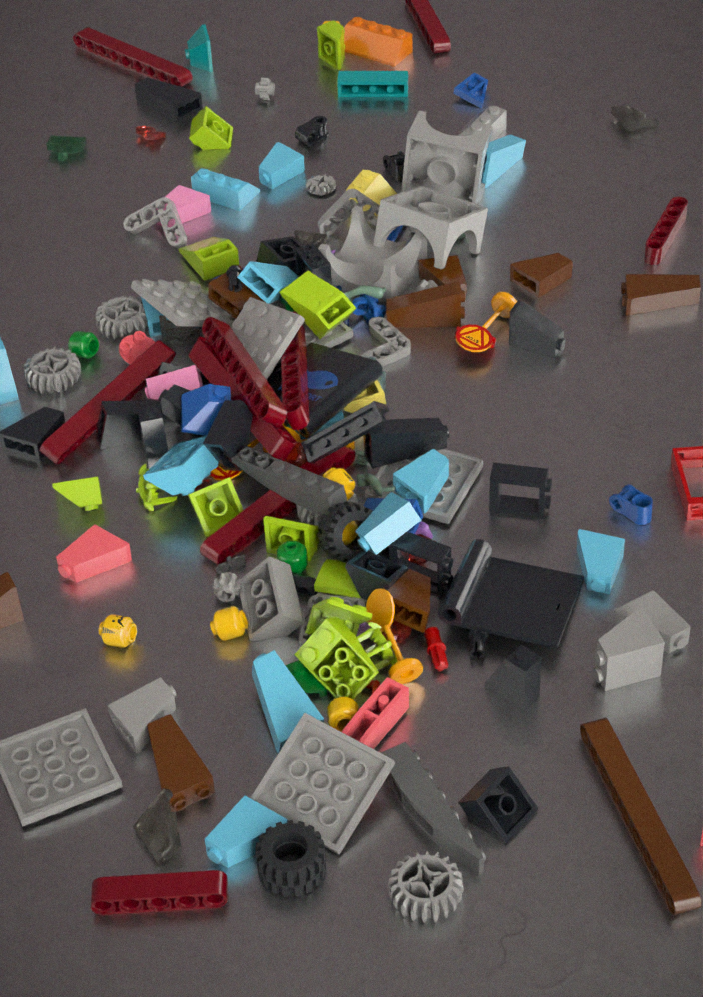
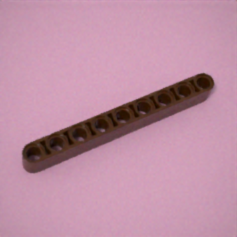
M605 717L580 724V734L583 743L670 913L677 915L701 908L700 893L609 720Z

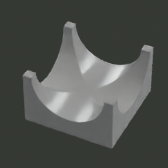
M419 110L407 134L401 192L418 186H424L479 205L485 190V184L481 183L486 152L493 133V126L486 125L480 132L472 135H448L432 128L426 121V112Z
M418 186L381 199L373 245L377 247L384 246L387 237L394 229L400 225L410 226L409 231L415 233V230L418 229L427 237L434 252V267L443 269L453 244L462 233L468 239L469 252L473 254L480 253L488 208L424 186Z
M355 205L352 209L349 233L341 250L334 256L330 251L329 245L321 244L318 249L331 264L332 286L343 293L361 285L385 287L386 292H384L382 298L378 299V304L387 306V299L401 296L417 277L418 260L427 259V237L416 229L413 238L408 241L394 242L386 239L384 246L377 247L373 245L375 231L367 223L363 214V207Z

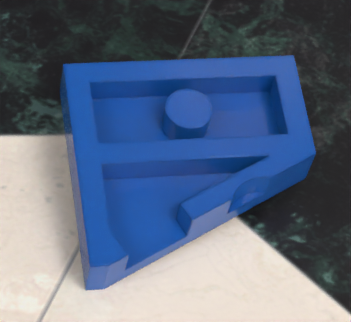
M473 73L454 88L453 94L482 108L488 80Z

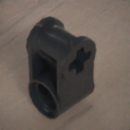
M316 116L300 125L295 131V138L309 147L328 138L329 132L326 129L327 118Z
M402 151L392 156H383L385 170L397 182H402L405 155Z

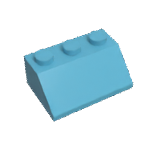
M201 168L191 177L193 190L210 195V202L237 211H241L260 193V189L250 183L212 172L208 169Z

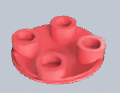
M136 331L134 334L128 335L121 340L119 354L125 362L131 365L155 341L146 336L144 332Z

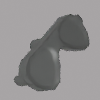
M242 554V556L239 555L232 559L228 556L226 562L215 567L216 573L221 575V573L229 572L230 568H245V555Z

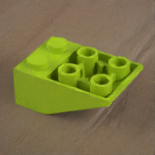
M211 237L178 249L204 281L226 273L230 266L239 265L238 249L229 239Z
M310 271L305 272L279 292L295 312L305 319L304 322L319 340L344 322L356 309L342 291Z
M338 617L325 619L294 654L335 698L349 697L355 699L379 673L356 636Z

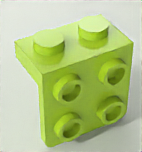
M330 597L313 605L305 633L312 635L325 619L338 617L357 636L359 625L371 620L373 614L366 612L367 608L363 606H349L344 604L343 599Z

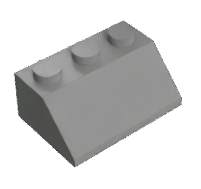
M490 105L474 116L455 136L472 135L480 132L486 125L493 126L490 142L494 141L506 129V110Z
M269 556L241 578L242 583L239 592L243 611L248 621L247 630L250 641L254 642L288 636L304 623L289 564Z

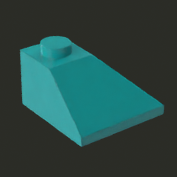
M203 24L187 41L188 49H185L186 59H189L191 66L213 72L210 39L206 24Z

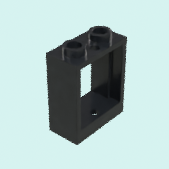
M311 243L295 248L297 276L300 277L305 272L310 271L332 285L331 264L316 245Z
M493 462L490 475L489 511L544 518L545 509H550L551 496L547 495V492H551L552 479L548 478L549 469ZM502 484L539 488V499L502 495Z
M405 532L389 545V559L407 566V570L411 569L431 578L430 593L441 596L445 589L450 587L453 580L451 568L454 561L451 558V547L410 532ZM409 554L436 563L437 571L409 562Z

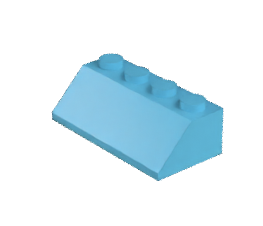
M206 436L176 443L143 477L146 481L171 495L181 493L182 496L193 493L195 488L203 483L202 480L209 476L213 469L218 467L219 462L203 444Z

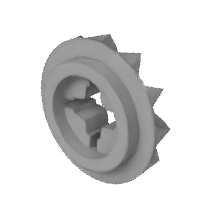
M318 174V176H311V179H307L306 189L316 195L328 194L336 188V180H333L332 176L327 177L326 174L323 176Z

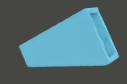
M510 134L489 142L481 183L485 184V189L523 157L525 139Z
M250 261L237 278L262 300L271 304L279 300L281 297L279 292L299 278V276L287 266Z
M275 650L268 654L263 653L253 661L252 677L275 749L279 754L304 713L323 723L324 718Z

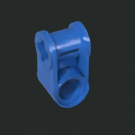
M630 484L625 485L620 493L609 497L610 506L617 513L624 515L638 525H646L651 522L653 500L649 495L642 493Z

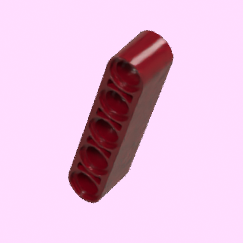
M673 197L668 203L646 241L644 261L647 264L658 265L664 259L686 220L688 206L686 198Z
M219 870L99 877L92 882L91 910L96 914L108 915L219 908L224 906L228 900V877L226 873Z

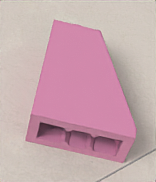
M178 185L165 196L174 202L182 224L211 212L210 195ZM174 218L169 220L168 227L174 226Z
M196 365L148 378L146 379L148 387H145V393L148 400L156 401L165 389L169 390L174 384L192 391L203 386L200 371Z

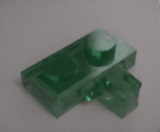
M50 136L46 145L47 150L58 153V161H66L68 153L83 152L87 141L86 137Z

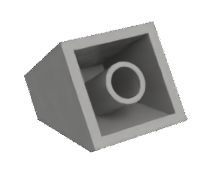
M644 607L635 610L598 639L597 651L594 652L596 666L593 668V675L596 682H600L605 691L661 676L665 642Z

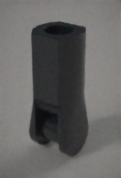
M292 572L295 588L298 593L310 597L318 593L314 590L316 581L314 577Z

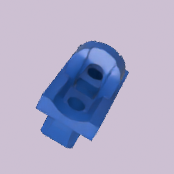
M361 294L352 301L356 307L353 314L362 315L368 325L371 318H384L386 307L378 305L379 300L365 294Z

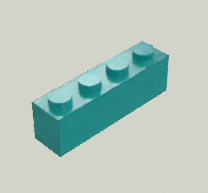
M338 71V97H408V71Z

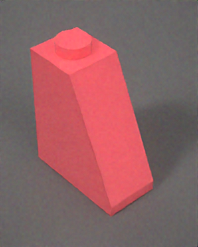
M94 524L56 556L61 576L78 583L126 564L132 560L128 542Z

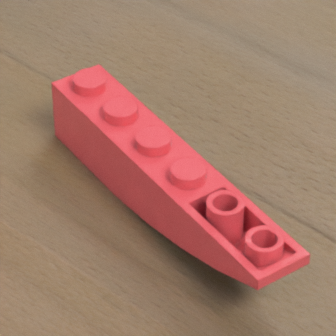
M387 677L357 711L342 733L375 749L408 710L409 688Z

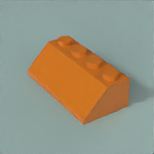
M354 17L345 25L344 44L345 52L395 67L413 52L412 33L405 30L378 24L375 21H368L361 17Z

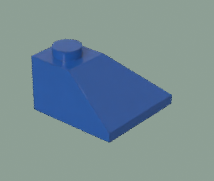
M207 384L182 394L181 432L207 435L224 401L231 400L230 387Z

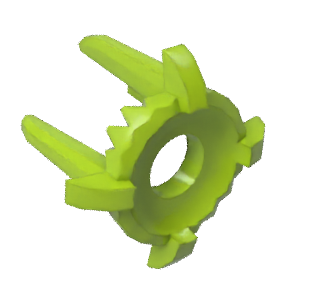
M144 464L138 471V475H140L138 480L139 488H136V493H140L139 495L143 500L144 507L153 512L155 511L153 506L177 500L178 496L158 498L157 495L159 493L156 491L161 488L144 479L143 475L149 470L146 469L147 464Z
M368 622L370 628L356 638L359 642L369 637L374 641V644L366 648L365 652L369 657L377 653L382 655L381 658L383 660L374 664L377 670L390 664L393 666L397 662V658L391 650V641H387L384 635H382L380 631L382 627L380 625Z

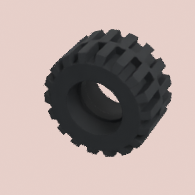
M351 502L335 504L336 508H328L327 511L329 513L322 515L321 518L324 521L318 525L321 532L317 533L318 538L322 539L319 543L325 549L324 552L344 563L349 562L363 551V548L357 541L360 539L358 534L354 541L344 545L342 540L344 528L352 521H356L359 528L373 512L369 508Z
M287 820L285 824L278 822L276 827H268L266 834L262 833L260 835L259 842L256 843L255 852L260 881H263L267 889L272 887V893L278 894L282 892L283 896L289 897V894H295L296 897L301 896L303 891L309 893L312 891V886L317 887L320 884V879L324 878L326 869L325 844L319 831L315 832L313 826L310 824L305 826V822L302 821L293 823V820ZM287 855H298L302 857L292 862L280 860L281 858Z

